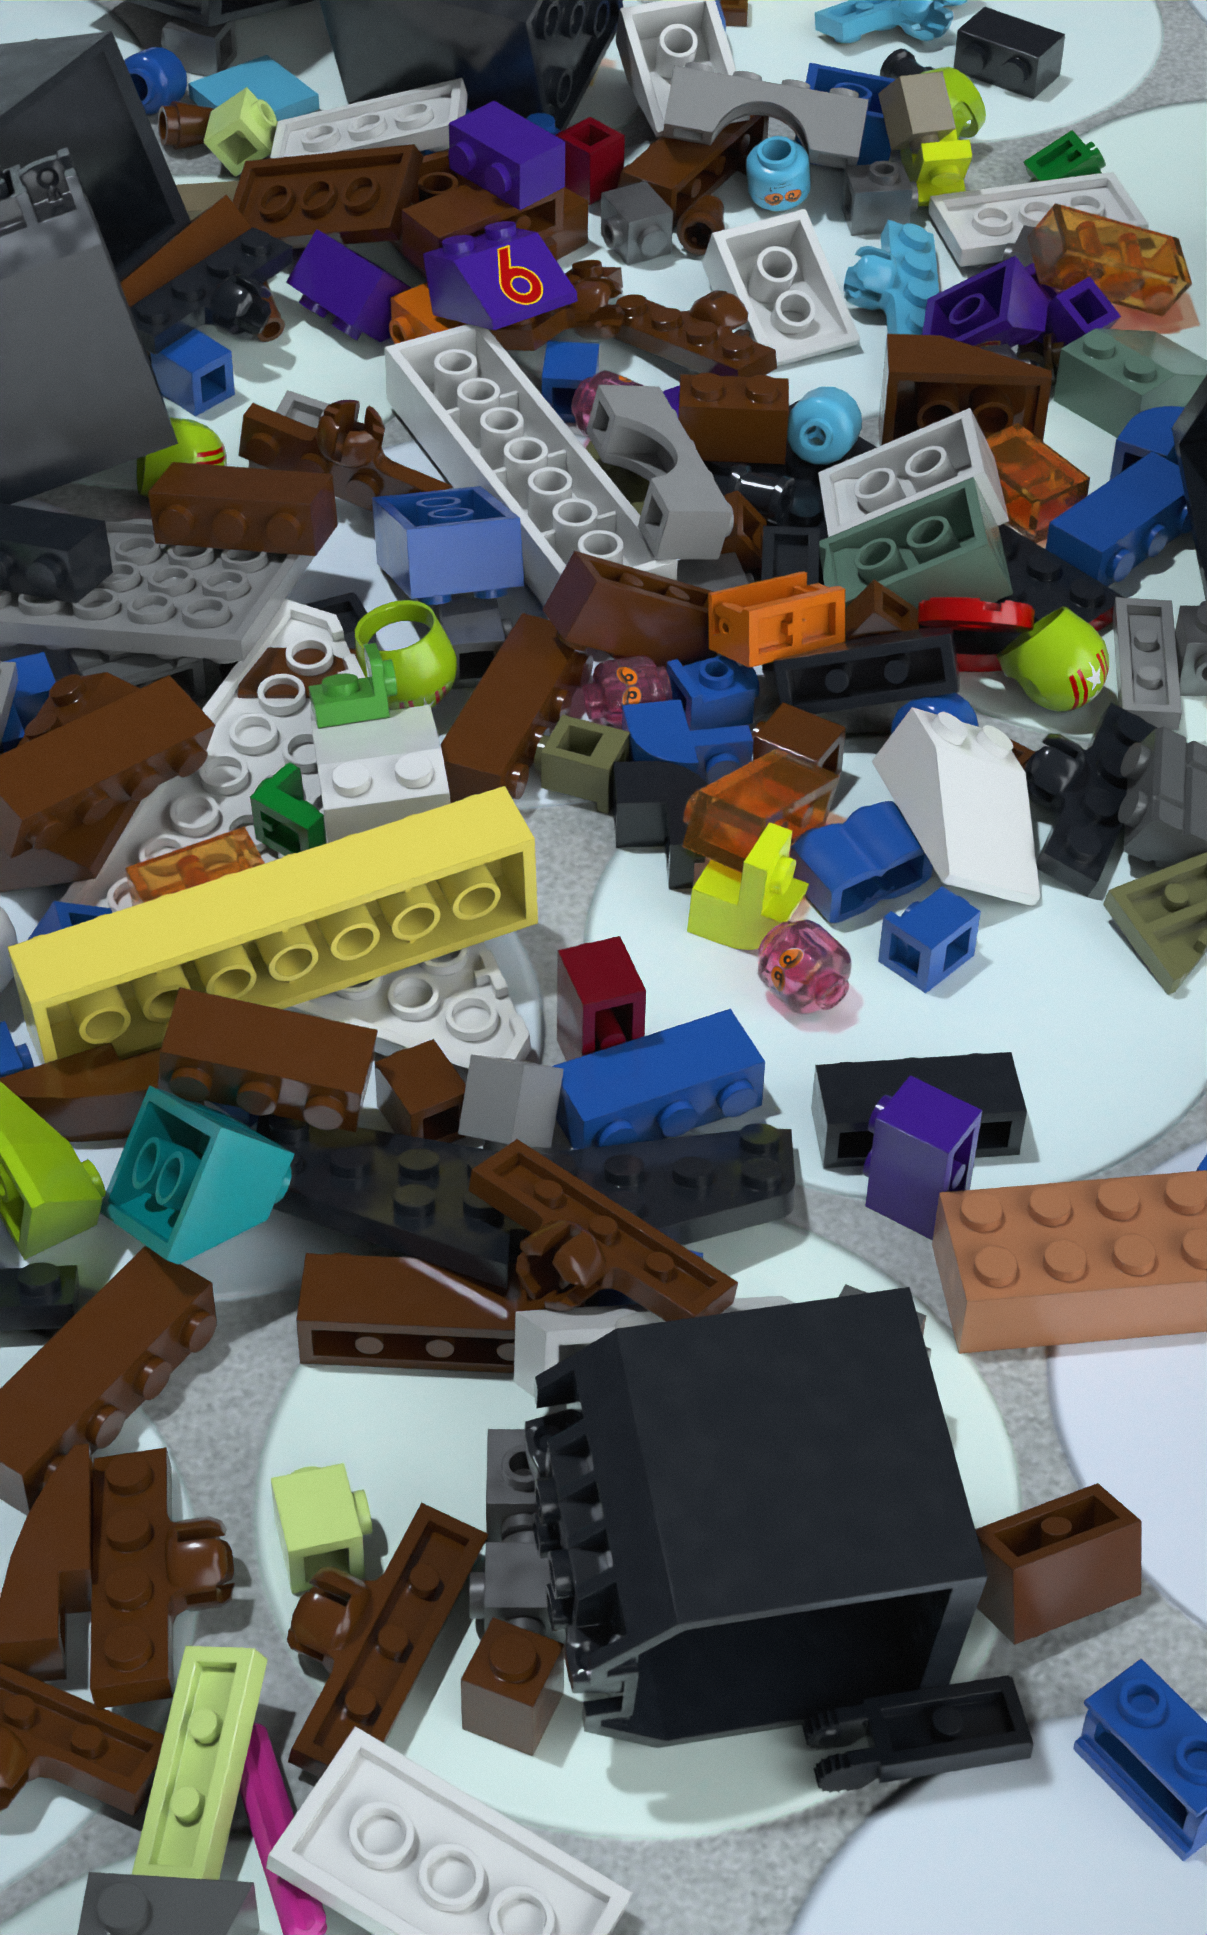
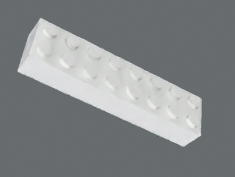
M466 324L385 347L387 401L453 488L482 486L520 517L524 581L543 606L546 604L574 551L677 580L678 561L676 559H655L638 528L639 513L489 329Z

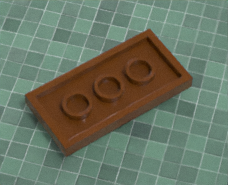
M415 144L245 161L232 202L252 228L267 232L269 235L291 245L293 249L306 248L316 229L343 245L399 240L402 232V209L410 205L424 156Z

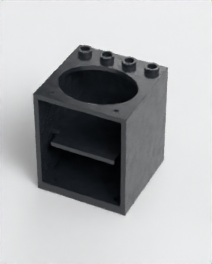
M319 0L348 104L463 78L468 94L466 108L474 111L492 101H496L525 119L535 113L549 114L554 117L555 127L560 131L567 129L617 33L620 8H624L622 0Z

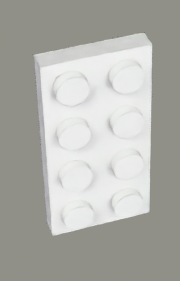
M463 78L280 120L277 123L270 159L415 144L419 151L429 149L439 152L449 149V123L466 114L468 94Z
M1114 172L930 196L928 210L930 217L960 267H980L987 263L1002 261L1007 243H1016L1024 225L1031 227L1046 226L1060 233L1082 237L1081 250L1101 247L1118 248L1130 243L1145 242L1149 223Z
M356 1726L269 1853L266 1866L271 1872L374 1935H611L632 1896V1892Z

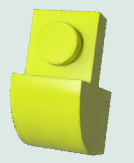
M956 129L939 142L921 143L918 154H912L910 148L901 149V162L909 181H915L917 184L918 207L929 206L930 196L965 191L964 178L972 160L970 139L957 140Z
M769 822L746 859L717 849L692 888L687 932L741 950L760 949L775 942L797 909L809 886V883L793 878L796 860L789 857L792 830Z

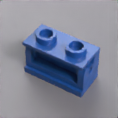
M1140 1659L1085 1699L1084 1705L1088 1708L1085 1716L1081 1737L1074 1742L1073 1750L1184 1862L1207 1844V1722L1146 1662Z

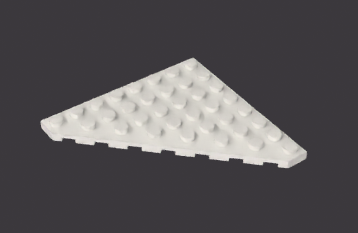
M284 599L280 609L246 659L237 662L202 709L216 725L207 748L208 757L204 764L188 777L181 778L178 775L158 785L150 795L142 799L96 879L73 882L59 902L111 908L112 913L157 899L165 894L185 890L218 879L224 875L237 873L284 857L281 853L256 840L250 796L263 780L271 778L290 762L301 769L304 800L311 803L324 815L311 721H314L315 718L311 709L310 698H306L303 682L298 677L290 674H276L263 680L257 690L258 698H238L239 683L268 647L287 648V666L291 671L299 675L314 676L324 673L332 666L334 655L343 659L346 670L337 672V674L347 673L356 675L358 679L365 678L355 654H351L346 644L344 631L337 615ZM308 648L318 649L326 654L323 660L311 665L300 664L293 659V656L298 651ZM278 684H288L299 691L295 698H266L264 696L267 689ZM484 942L283 1009L376 1029L378 1033L375 1052L386 1056L434 1039L465 1084L467 1082L471 1054L525 1061L531 1051L528 1028L522 1015L517 1014L509 997L508 985L491 949L488 950Z

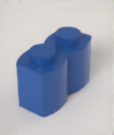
M893 801L862 806L855 810L843 824L837 823L820 828H812L804 832L791 846L790 858L796 860L793 878L809 883L805 895L829 923L842 922L859 915L873 907L880 900L903 896L915 890L932 877L933 866L900 809Z

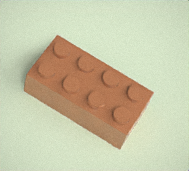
M1207 1170L939 1193L932 1248L959 1354L1207 1332Z

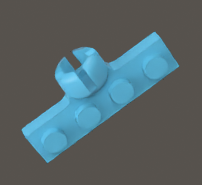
M849 0L815 12V30L833 37L838 43H853L859 41L861 35L868 32L890 30L900 25L906 34L922 41L933 40V37L939 38L943 36L950 28L954 19L953 11L943 6L962 5L967 0Z
M888 220L880 235L881 249L864 246L856 251L855 255L862 258L854 266L847 269L844 280V298L849 304L867 310H877L880 308L884 310L887 317L888 334L922 335L927 299L939 293L934 234L927 232L916 224H901Z

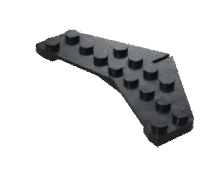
M271 1114L259 1116L256 1132L295 1154L290 1164L292 1174L288 1190L284 1197L274 1204L272 1209L508 1289L510 1253H522L520 1242L532 1233L468 1191L472 1169L498 1151L357 1127L356 1133L337 1128L324 1130L304 1121ZM754 1123L746 1125L737 1131L541 1154L682 1246L782 1219L788 1216L794 1208L795 1171L792 1129H777L768 1124Z

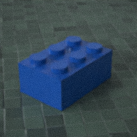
M482 486L372 497L377 564L411 599L417 598L418 602L425 603L426 605H439L450 602L452 600L451 594L473 592V596L476 598L490 599L506 596L508 594L507 588L524 586L520 517Z

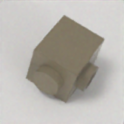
M943 71L899 76L878 93L891 151L910 148L912 154H918L921 143L939 142L956 129Z

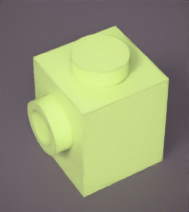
M246 87L211 111L203 143L236 177L242 173L245 161L261 160L271 154L278 123L276 115L267 102L262 99L258 100Z
M344 1463L322 1468L315 1466L304 1467L291 1474L271 1478L275 1523L292 1594L308 1591L314 1586L309 1584V1581L322 1567L334 1566L359 1579L365 1578L362 1535L372 1533L371 1515L364 1489L351 1492Z

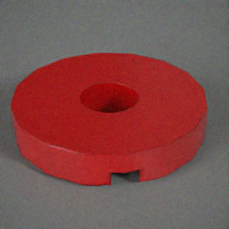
M932 597L929 600H922L918 603L917 624L928 627L952 624L953 630L1029 632L1034 629L1035 609L1025 603L1006 600L1005 603H1001L1000 607L998 603L980 601V598Z

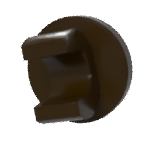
M1054 332L1046 333L1043 337V343L1033 340L1028 344L1018 345L1017 357L1020 360L1029 358V360H1034L1038 363L1035 366L1051 370V386L1056 385L1061 349L1067 346L1065 341L1057 342Z

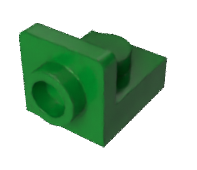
M1073 130L1023 161L1028 175L1034 182L1102 173L1101 169L1106 166L1105 160L1097 146L1092 141L1085 145Z
M289 762L271 778H266L258 785L255 792L250 796L256 840L284 856L327 844L324 815L315 806L304 800L301 769Z

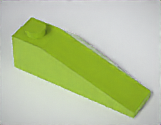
M0 1081V1219L21 1256L26 1260L98 1225L102 1198L105 1197L106 1191L102 1178L94 1164L88 1159L81 1162L70 1142Z

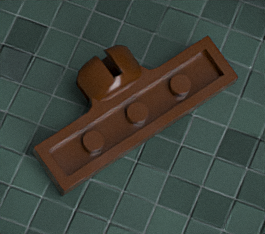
M599 260L575 262L572 264V269L566 272L565 275L577 292V302L494 331H489L505 350L536 351L560 332L571 328L585 340H609L621 331L625 318V311L622 310L620 305L608 304L610 298H615L623 293L621 267H602V262Z
M715 290L696 300L691 309L687 311L665 307L647 300L646 297L638 294L623 296L614 304L620 305L622 310L625 311V318L621 331L612 338L696 372L713 373L718 376L752 377L755 375H766L777 369L776 349L753 341L749 337L750 331L747 329H739L733 333L732 330L747 323L749 314L744 303L735 294Z
M340 400L328 405L324 410V415L322 417L319 416L317 428L303 424L255 403H252L243 415L238 456L268 469L332 474L335 497L373 512L372 497L452 489L450 484L392 461L385 456L382 449L385 433L383 420L378 412L369 405L366 408L364 423L357 422L360 402L357 400Z
M516 1139L472 1169L468 1191L532 1233L520 1242V1249L523 1252L518 1255L516 1262V1271L520 1283L533 1300H539L556 1287L562 1288L561 1291L545 1301V1308L552 1311H571L599 1290L614 1289L622 1292L664 1321L720 1314L734 1303L738 1286L736 1280L520 1140Z
M166 1447L94 1458L90 1691L96 1709L173 1698V1624L176 1616L185 1610L192 1612L219 1608L232 1600L235 1583H224L233 1579L234 1562L229 1543L219 1538L220 1536H226L227 1531L222 1520L206 1516L179 1520L178 1522L172 1521V1467Z
M421 1502L388 1567L377 1580H361L334 1566L322 1567L314 1574L309 1581V1584L314 1587L309 1592L306 1591L301 1595L293 1612L287 1642L292 1650L321 1663L330 1675L291 1748L288 1759L289 1763L321 1778L355 1726L382 1743H386L470 1577V1572L473 1571L485 1547L488 1533Z
M0 1663V1812L8 1808L28 1782L41 1777L53 1779L134 1816L151 1794L164 1735L104 1708L96 1709L93 1703Z

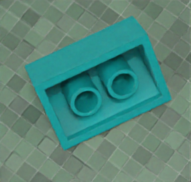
M149 1085L106 1190V1195L103 1197L100 1213L165 1260L181 1264L268 1220L274 1204L278 1203L288 1190L292 1174L290 1164L295 1154L218 1110L193 1101L184 1100L172 1093Z

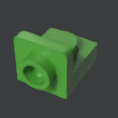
M376 643L363 645L367 677L358 679L354 674H335L324 678L322 684L308 686L311 709L318 728L390 717L387 697L397 695L395 670L392 659L382 661Z

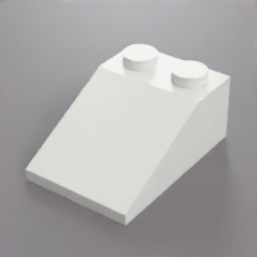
M662 0L620 8L615 42L626 79L655 136L661 137L663 136L674 65L685 67V64L689 62L703 63L713 67L715 73L732 76L737 71L715 0ZM750 116L739 118L731 123L749 120Z
M806 209L712 233L702 262L713 291L722 290L735 294L744 303L749 313L747 323L736 328V331L747 329L750 331L749 337L753 341L776 349L777 367L859 345L861 338Z
M971 408L818 472L828 537L974 477L997 525L999 526L1009 521L995 457Z
M430 705L389 710L390 717L322 728L317 727L315 720L311 721L328 843L342 839L350 834L364 832L401 820L409 815L419 814L451 803L442 748Z
M912 707L874 757L872 763L942 883L1034 906L1040 899V889L1026 772L1012 752L1013 744L1002 731L993 726L985 725L983 728L961 722L955 716L946 712H939L937 715Z

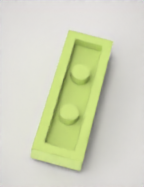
M185 1646L132 1875L219 1880L268 1661L255 1648Z

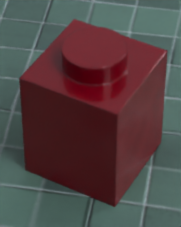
M588 117L556 134V137L565 141V188L588 200L589 205L601 200L602 192L618 189V179L624 168L625 135L592 117Z

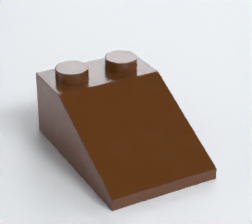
M887 334L878 420L879 446L971 408L995 457L996 464L1040 465L1052 383V371L941 335Z

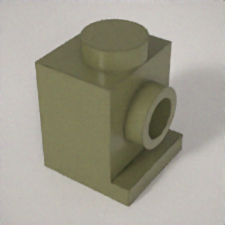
M562 715L550 736H542L536 749L534 768L541 771V788L597 802V811L608 814L612 808L613 763L629 762L630 732Z

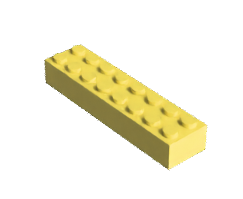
M503 786L481 794L471 795L462 800L419 814H412L401 820L364 832L350 834L342 839L299 853L288 854L280 859L256 867L227 874L185 890L165 894L157 899L114 913L103 914L92 920L49 934L38 935L30 940L9 946L7 948L27 1031L42 1065L108 1043H112L120 1060L162 1047L179 987L285 1009L538 924L535 838L508 790Z

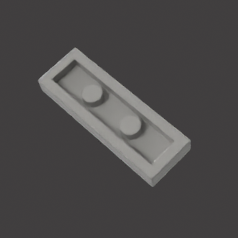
M1115 597L1112 615L1118 706L1140 716L1157 728L1165 727L1178 731L1182 710L1172 600Z

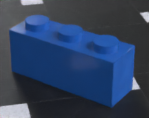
M1153 451L1049 522L1045 549L1107 587L1114 582L1122 581L1136 566L1149 557L1157 556L1172 540L1182 533H1189L1192 530L1179 466Z
M731 1008L552 1066L564 1069L556 1121L573 1150L677 1137L691 1129L727 1117H737L751 1109L762 1106L765 1060Z

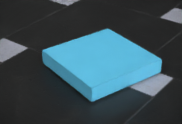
M268 55L188 83L189 98L199 106L217 108L248 87L258 100L262 99L270 105L277 121L306 115L319 109V94Z

